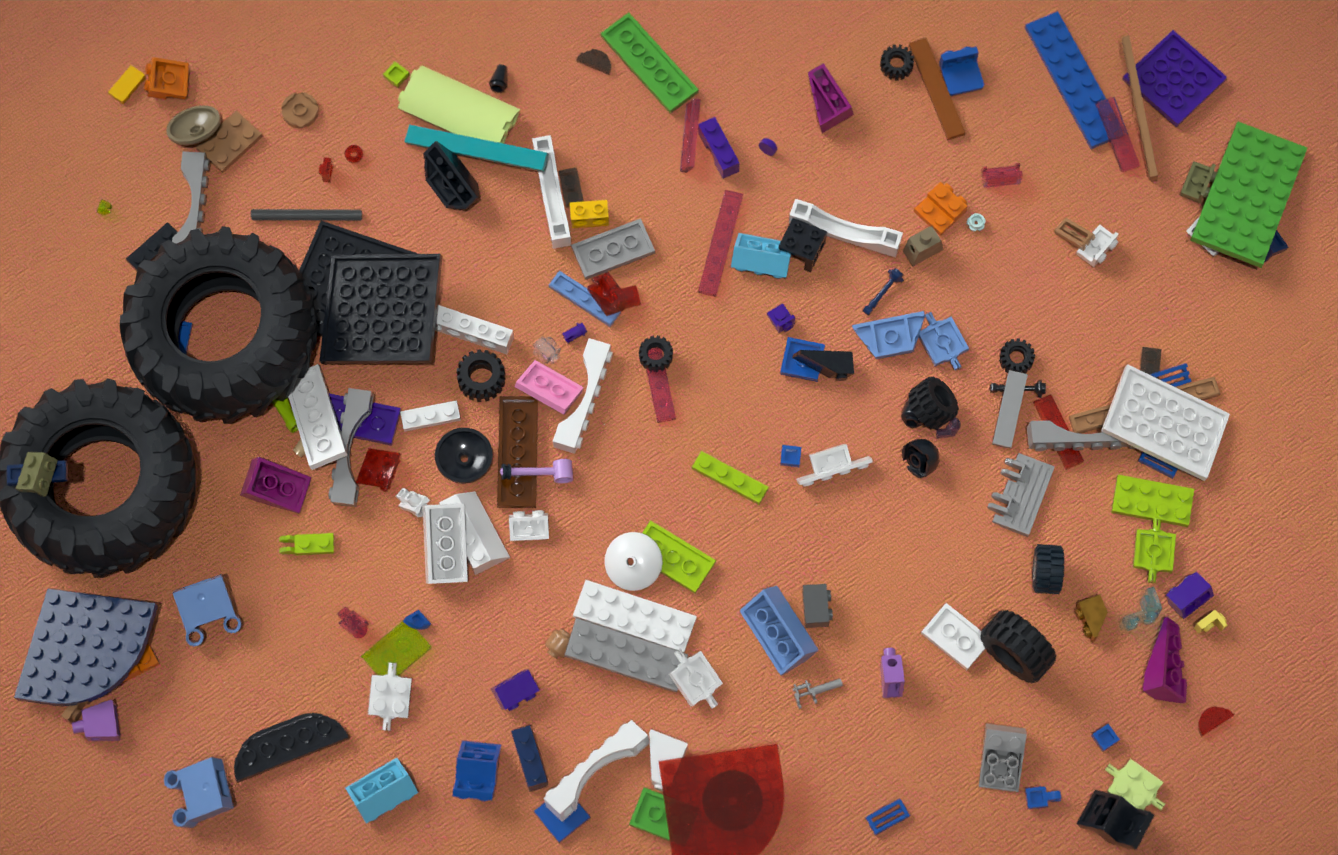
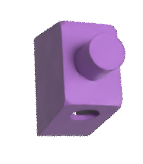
M886 648L883 650L884 656L881 657L880 663L883 698L903 697L905 681L901 655H896L894 648Z
M113 700L83 709V720L72 722L74 734L84 732L88 741L121 740L117 708Z

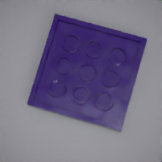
M1174 30L1135 65L1142 97L1176 127L1227 80L1225 74ZM1127 72L1123 76L1122 80L1130 86L1129 76Z

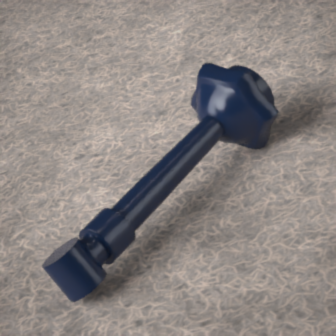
M896 268L888 270L890 280L875 298L869 302V305L865 306L863 309L865 314L869 316L872 313L873 308L878 305L880 299L894 282L904 281L901 271Z

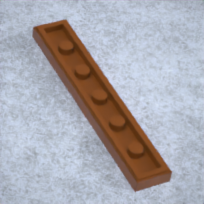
M927 38L910 42L909 48L912 51V55H914L915 63L947 140L965 135L964 127Z

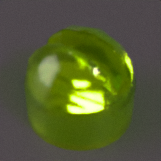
M102 199L97 213L109 215L111 211L107 209H112V205Z

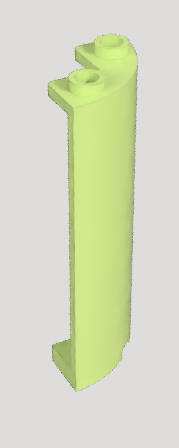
M421 66L418 70H413L405 91H402L398 97V101H400L399 109L454 134L503 144L505 143L508 131L516 125L520 112L519 108L424 66Z

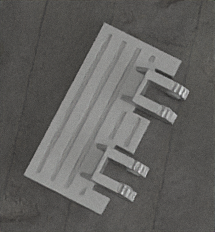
M1018 453L1016 460L1006 458L1005 464L1021 470L1020 474L1008 469L1001 470L1003 476L1015 480L1017 483L1008 480L1003 494L996 492L992 494L994 500L1007 504V508L989 503L988 509L1004 515L1002 517L995 514L993 523L1028 537L1055 466Z

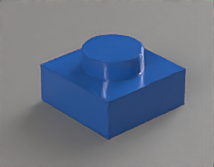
M782 445L780 465L799 467L802 447Z
M1109 724L1091 735L1103 752L1120 740Z

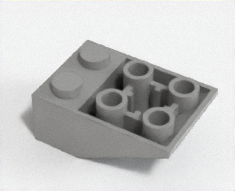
M986 723L979 787L1019 792L1027 736L1025 728Z

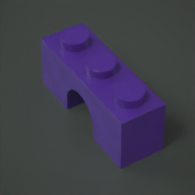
M713 117L699 123L698 134L705 147L710 148L714 157V164L722 179L738 173L740 162L717 119Z

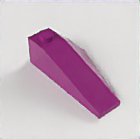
M1165 617L1149 659L1144 674L1143 691L1155 700L1183 704L1186 703L1187 681L1182 677L1181 668L1185 666L1179 654V650L1182 649L1179 625L1169 617Z

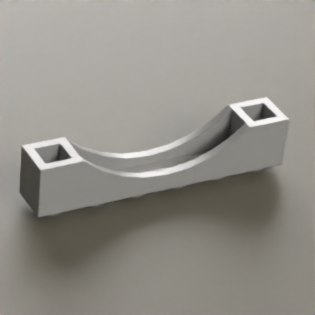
M182 151L181 171L190 185L192 204L185 224L172 238L174 243L183 241L188 236L190 230L199 229L202 232V228H200V222L204 221L202 205L206 204L204 188L208 186L206 171L210 169V160L207 159L205 152Z
M348 388V393L344 395V405L346 407L345 412L341 414L343 426L340 432L347 456L335 460L337 461L336 469L333 468L331 478L334 482L333 488L330 487L328 497L334 505L357 507L359 487L351 472L350 448L357 429L372 412L374 399L372 391Z
M1030 421L1027 426L1029 449H1035V451H1045L1046 449L1062 451L1066 448H1073V450H1082L1084 448L1100 450L1103 447H1110V449L1114 450L1122 447L1137 449L1104 432L1078 434L1067 431L1051 421Z

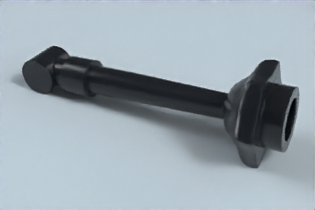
M1038 380L1034 386H1025L1024 391H1034L1041 398L1042 394H1046V383ZM991 383L990 392H1004L1006 384L998 385Z

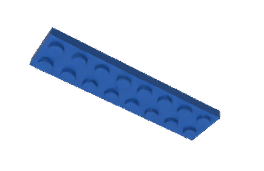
M1057 11L1026 24V32L1090 149L1124 136L1123 128L1059 12Z

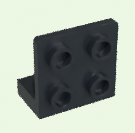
M793 218L778 248L802 258L805 262L804 270L811 272L826 243L827 231Z

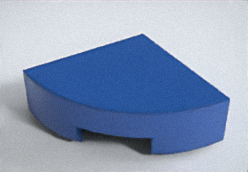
M419 610L408 615L403 620L406 625L418 630L427 629L431 625Z

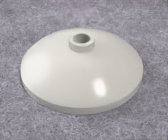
M629 532L618 536L611 542L605 554V569L609 578L614 584L625 590L637 591L649 587L657 580L662 570L663 559L659 546L652 538L642 533ZM629 558L634 560L633 565L628 564Z

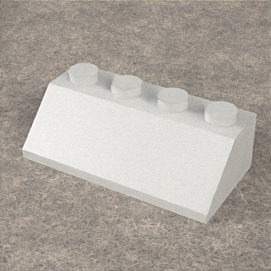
M475 491L455 494L439 502V504H464L466 556L475 575L510 558Z
M464 504L423 505L426 583L468 582Z

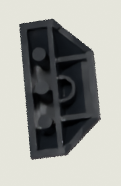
M435 141L423 153L425 159V180L446 208L467 210L479 198L478 183L457 155L438 141Z

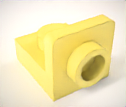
M1214 610L1199 621L1194 629L1198 634L1203 630L1207 633L1216 625L1222 632L1227 627V621L1221 613Z

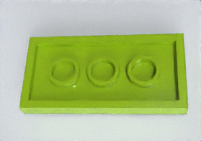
M1118 475L1111 513L1152 521L1154 518H1157V520L1160 518L1162 523L1188 527L1194 489Z
M650 520L642 534L652 538L661 550L663 559L661 573L696 594L715 565L716 560Z

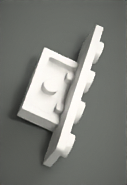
M842 444L810 454L809 457L814 473L797 478L796 480L800 485L809 486L818 479L824 481L833 478L832 475L837 473L840 475L850 473V469L856 467L858 469L866 468L873 460L867 456L851 461L847 444Z

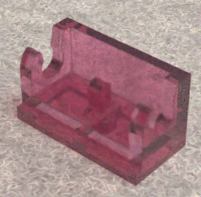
M1016 163L1015 166L988 169L987 166H983L981 169L984 188L1020 184L1023 176L1022 171H1020V163Z

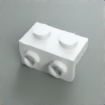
M1100 224L1093 232L1095 239L1090 241V245H1086L1084 251L1078 249L1076 252L1079 257L1093 267L1097 263L1101 264L1107 257L1106 252L1109 249L1113 250L1119 242L1117 241L1119 235L1117 232L1112 234Z

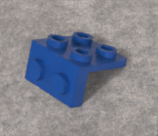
M968 46L958 51H946L941 54L939 65L950 96L983 89L984 82L977 63L979 54L977 46Z

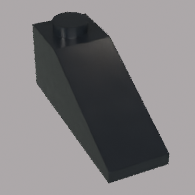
M800 350L793 354V359L828 378H836L837 381L847 380L849 376L854 374L853 352Z

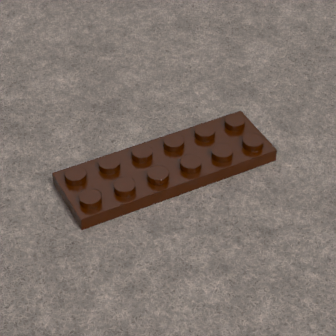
M499 396L497 508H536L537 475L511 476V479H502L500 474L502 464H510L511 468H537L538 400L532 396Z

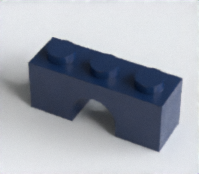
M531 726L511 731L529 792L548 787Z

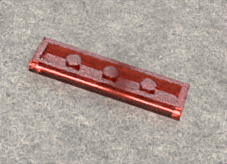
M1051 394L1033 402L1042 421H1051L1055 425L1069 431ZM1066 448L1065 450L1057 451L1066 470L1084 462L1079 450Z

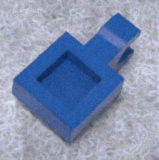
M1046 786L1025 789L1028 809L1048 808V802L1061 801V792H1046Z

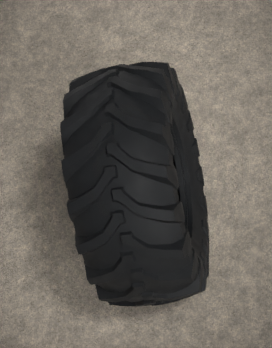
M222 226L219 231L212 234H203L199 229L190 230L188 236L179 243H174L170 240L162 243L153 261L143 260L138 265L134 285L127 286L123 295L120 333L125 355L132 371L153 398L156 397L171 411L181 414L183 412L187 413L198 422L221 418L224 424H232L237 418L247 413L254 417L263 415L267 407L275 399L283 402L290 395L296 379L305 376L309 368L311 352L315 350L317 342L316 310L305 279H303L296 265H293L280 249L272 245H266L254 233H251V235L232 234L230 227ZM236 291L247 294L260 303L261 317L257 332L249 344L240 352L222 360L202 361L191 358L180 351L178 342L180 325L188 310L200 299L216 292Z
M108 378L103 382L88 385L84 379H77L63 391L57 392L53 388L44 391L34 408L24 407L18 412L12 432H5L0 445V509L11 532L15 534L22 546L26 547L40 561L50 566L55 565L59 569H63V573L67 574L92 573L94 578H104L121 569L127 574L134 572L147 558L157 559L160 557L172 537H178L185 527L189 509L193 507L196 494V466L193 452L180 423L176 421L163 404L145 395L144 390L138 387L117 386L115 380ZM99 441H111L129 447L139 455L140 459L139 479L129 498L116 509L97 516L75 515L56 505L54 483H50L46 496H40L33 492H20L16 489L17 485H7V465L24 464L28 452L46 453L57 461H64L71 453L84 445Z

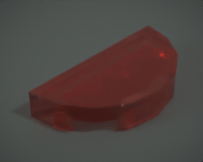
M1217 706L1205 710L1198 721V731L1201 737L1232 718L1234 714L1229 709Z

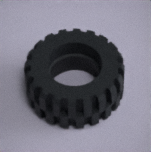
M999 611L981 631L980 639L988 653L1003 668L1022 681L1025 680L1027 683L1038 682L1056 661V651L1052 648L1051 643L1047 641L1046 637L1036 627L1032 626L1029 621L1012 611Z

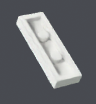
M457 400L400 411L404 432L461 421Z

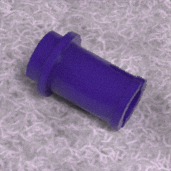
M576 323V326L563 332L562 335L565 341L570 343L580 336L584 337L587 330L583 323Z

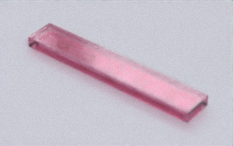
M729 190L724 192L698 289L700 294L717 297L743 199L742 193Z

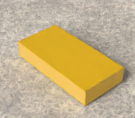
M130 65L108 91V94L124 104L144 81L146 75Z

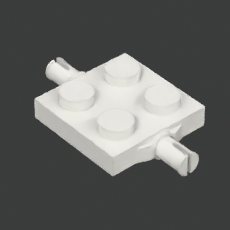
M681 649L674 652L680 663L676 669L669 673V676L688 704L693 706L700 700L706 699L711 709L717 706L718 703L712 694L723 683L703 653L699 651L692 657L686 658Z
M388 663L387 675L371 676L368 715L383 718L382 730H386L387 724V731H391V719L408 718L411 678H401L396 675L397 663H393V671L392 663Z

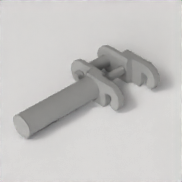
M837 679L810 689L809 686L811 684L806 680L803 685L796 686L794 684L792 689L796 692L794 697L798 708L801 709L800 697L809 694L812 696L814 703L817 704L816 694L841 687L843 684L841 679ZM807 688L808 692L799 694L798 690Z

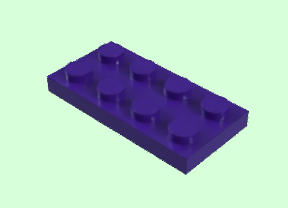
M329 393L339 429L342 431L341 414L345 412L346 407L344 405V396ZM373 402L371 414L362 422L353 438L392 446L401 408Z

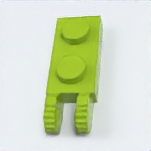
M334 533L284 535L279 537V542L295 543V548H279V553L283 555L334 554Z

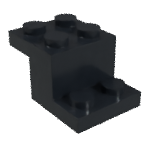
M1094 790L1077 825L1083 829L1095 831L1109 844L1137 850L1155 815L1150 811L1135 808L1123 796Z

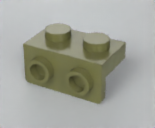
M1193 161L1180 196L1201 203L1203 197L1207 198L1211 189L1208 187L1209 182H1214L1217 174L1214 171L1216 165L1212 164L1211 167Z
M28 452L16 489L20 492H33L40 496H46L57 460L46 453Z

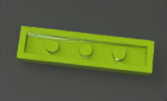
M703 451L700 452L692 466L694 471L760 505L769 489L768 486Z

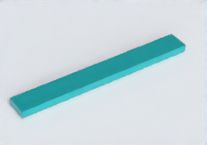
M409 125L404 141L406 144L429 148L435 141H438L454 154L544 172L549 156L547 152Z

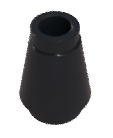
M503 64L497 65L489 81L490 89L496 93H502L507 88L508 68Z

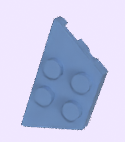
M921 311L852 325V328L876 359L912 353L915 350L925 313Z

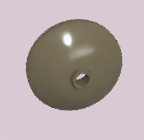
M211 106L191 107L174 116L168 123L166 132L168 138L174 143L181 145L196 144L206 140L215 133L220 125L221 117L219 112Z

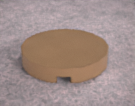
M307 93L291 94L282 103L283 119L294 128L308 127L318 117L319 109L317 102Z

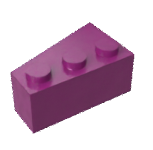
M824 63L808 72L821 132L824 133L854 115L852 106Z

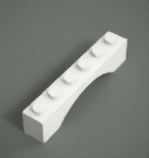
M551 135L532 138L534 150L549 154L544 172L538 171L552 247L554 249L571 246V237L559 184Z
M795 199L789 215V224L793 218L827 231L828 237L895 258L902 241V232L887 227H872L848 222L828 214L814 204Z
M588 339L583 353V362L588 374L586 393L576 411L558 424L553 439L554 448L574 454L577 448H581L583 443L582 433L587 431L589 425L588 416L593 414L595 408L593 401L595 396L598 397L601 391L600 381L605 379L607 374L606 364L612 360L613 352H611L610 344Z
M632 720L627 724H623L613 737L611 736L605 740L602 747L594 750L584 763L581 762L576 766L574 772L569 776H565L555 789H550L546 793L544 798L546 807L563 822L577 809L581 791L591 776L603 766L615 760L635 757L649 744L648 735Z

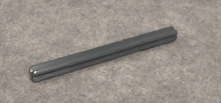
M252 209L251 219L362 220V210Z

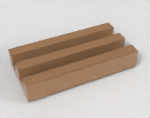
M1065 218L1054 230L1057 236L1083 251L1086 249L1085 246H1089L1090 241L1095 239V234L1068 218ZM1065 225H1068L1069 227L1073 228L1074 230L1078 231L1079 233L1085 235L1086 238H1084V237H1082L1081 235L1077 234V232H1075L1074 230H1071V229L1067 228Z

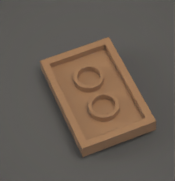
M235 111L217 128L213 135L202 141L196 149L198 152H205L210 163L223 174L263 136L240 113Z

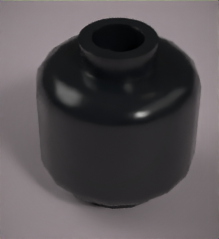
M907 401L902 410V421L910 428L922 426L923 423L915 416L909 401Z

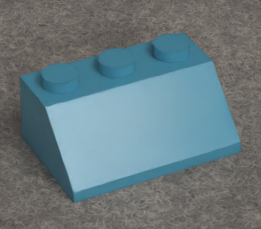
M739 233L734 246L731 267L738 271L748 270L759 275L769 274L775 278H786L792 254L778 248L780 240Z
M398 758L393 759L345 788L365 823L377 819L381 814L394 809L398 804L411 799L418 793Z

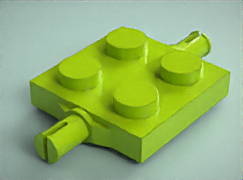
M1157 518L1153 519V529L1136 530L1133 568L1149 571L1148 583H1151V581L1156 583L1157 572H1173L1176 534L1160 530V518L1158 520Z

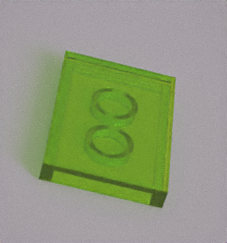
M402 621L361 655V658L379 676L388 674V663H392V671L393 663H397L396 675L399 676L432 647L416 629L409 627Z

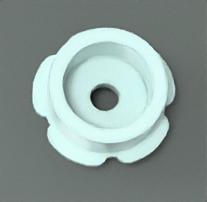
M979 213L972 214L967 219V224L972 231H981L985 227V218Z

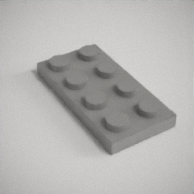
M641 218L571 245L585 280L655 254V249Z

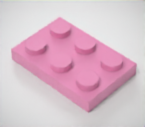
M536 360L533 361L515 384L517 389L563 415L579 397L584 388Z

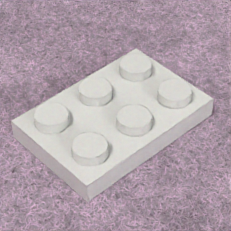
M947 603L921 632L924 637L965 670H968L986 649L980 639L981 630Z

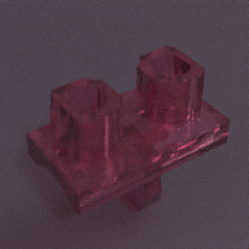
M346 606L337 613L341 619L338 624L344 630L358 639L365 636L369 623L355 611H350Z

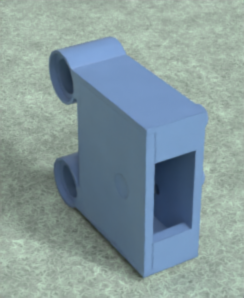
M222 574L173 591V596L186 630V641L189 645L198 646L203 641V631L197 626L225 617L223 626L228 633L239 631L241 619L235 613ZM229 619H236L238 625L234 628L227 625ZM191 632H198L200 638L193 641L189 638V634Z
M211 757L181 770L169 771L164 776V784L167 788L183 790L187 809H177L172 816L173 823L178 827L193 828L198 822L234 809L222 759Z

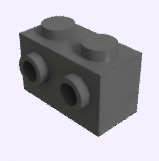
M826 584L803 585L805 628L829 627L830 620H833L832 609H828V602H831V591L827 590Z

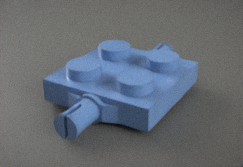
M932 312L927 313L925 317L930 325L920 331L919 339L934 366L950 361L954 370H959L962 366L957 357L969 351V347L953 318L949 317L945 320L936 321Z

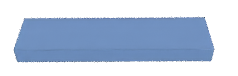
M561 271L556 274L549 284V288L609 327L613 325L621 314V310Z

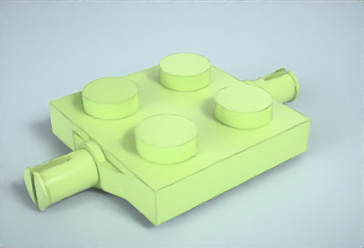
M1132 759L1120 770L1111 764L1107 766L1105 771L1114 776L1113 783L1107 790L1108 793L1123 796L1137 809L1144 810L1145 807L1152 804L1160 811L1165 804L1156 798L1157 791L1163 784L1160 779Z

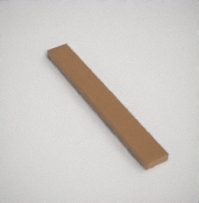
M1124 36L1122 38V46L1149 179L1153 182L1158 180V174L1130 36Z
M1215 377L1176 387L1202 401L1220 396ZM1111 405L1070 415L1069 421L1073 432L1081 434L1102 428Z

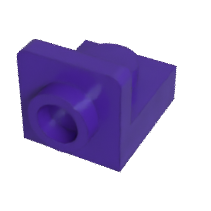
M784 304L767 312V317L778 333L782 331L787 332L794 327L795 316L790 315Z

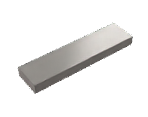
M1009 370L992 445L1011 449L1028 374Z

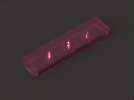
M1115 97L1097 102V109L1121 173L1138 168L1140 164Z
M697 98L686 104L680 172L683 173L690 171L694 168L701 101V99Z
M660 348L650 349L648 352L649 358L652 360L661 359L663 357L662 350ZM646 368L657 423L676 420L666 368L664 371L658 370V372H655V370L651 372Z

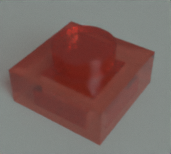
M324 157L323 164L319 166V175L322 176L323 182L331 183L333 171L332 158Z
M636 285L618 289L622 309L641 305Z

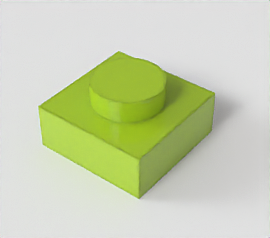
M394 62L385 71L383 77L398 88L409 76V71L397 62Z

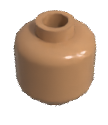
M563 629L554 630L546 641V647L549 649L547 653L556 659L559 656L565 658L564 654L571 634Z

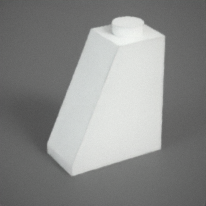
M651 729L649 737L652 785H655L654 788L661 792L671 791L688 749V743Z

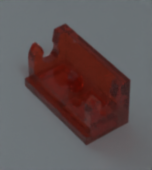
M605 272V274L594 277L592 281L595 284L589 285L587 290L605 315L609 316L624 311L628 297L610 273Z

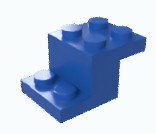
M462 741L457 756L453 797L460 799L472 798L480 801L493 800L497 785L498 762L501 754L500 744Z

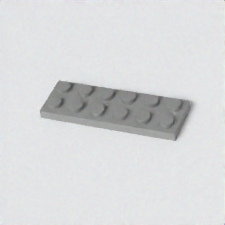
M578 618L575 619L564 657L675 693L678 691L677 686L669 676V673L676 669L680 663L674 654L676 650Z

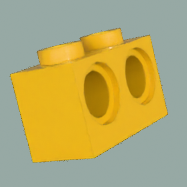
M607 200L570 203L572 229L609 226Z

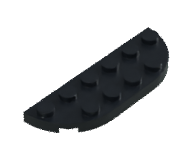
M319 713L302 714L260 730L251 735L241 745V749L234 762L236 782L239 783L349 739L348 734L335 719Z

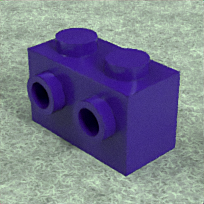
M1196 571L1194 574L1187 576L1180 585L1170 589L1166 596L1168 604L1185 619L1211 599L1214 594L1212 586Z
M527 669L491 688L501 709H508L509 711L517 708L520 701L533 699L536 697L535 693L540 691Z

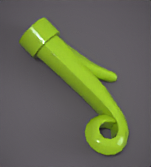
M288 398L283 402L276 399L273 400L272 404L286 423L287 429L291 433L297 432V423Z

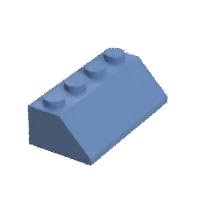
M778 586L763 589L739 610L780 675L804 663L819 651Z

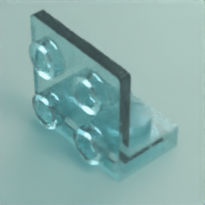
M1154 586L1147 588L1141 598L1140 606L1142 611L1124 616L1119 625L1120 630L1126 629L1129 631L1137 628L1138 624L1144 623L1148 625L1156 621L1162 606Z

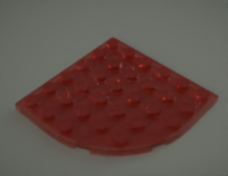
M778 744L659 761L672 855H759L768 846L778 829L784 808V783Z

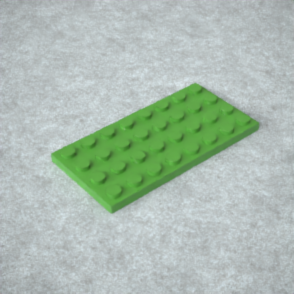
M1237 121L1190 241L1262 268L1306 154L1307 147Z

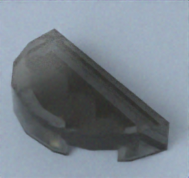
M591 49V51L582 52L576 58V61L608 75L611 73V62L607 54L601 50Z

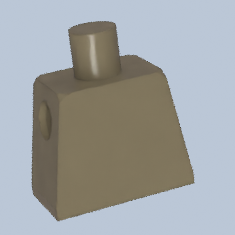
M930 226L910 237L903 252L911 265L915 266L942 251L943 245L934 228Z

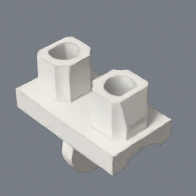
M402 488L396 495V498L401 501L398 506L417 517L423 516V505H427L426 503L430 501L426 496L413 491L409 492L405 488Z

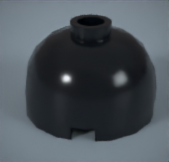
M915 439L903 446V461L907 460L910 466L906 467L914 476L918 478L926 477L937 469L940 462L939 451L932 442L927 439Z

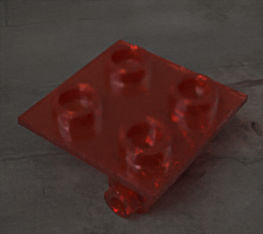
M368 448L356 484L380 487L381 491L387 492L391 488V479L395 477L393 474L397 472L396 469L400 463V453Z

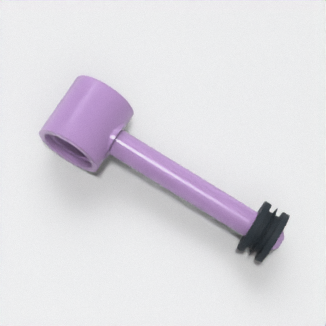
M569 459L553 461V467L511 468L510 464H502L500 470L502 479H511V476L553 475L555 483H569L573 481L572 461Z

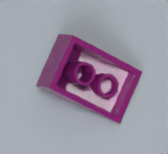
M257 457L251 461L240 496L262 504L300 513L311 477Z

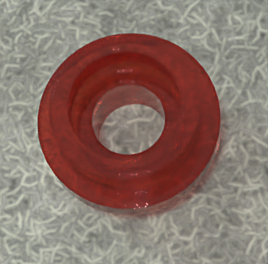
M357 145L348 146L344 153L346 160L351 163L359 162L363 158L361 147ZM357 153V156L352 157L351 154Z

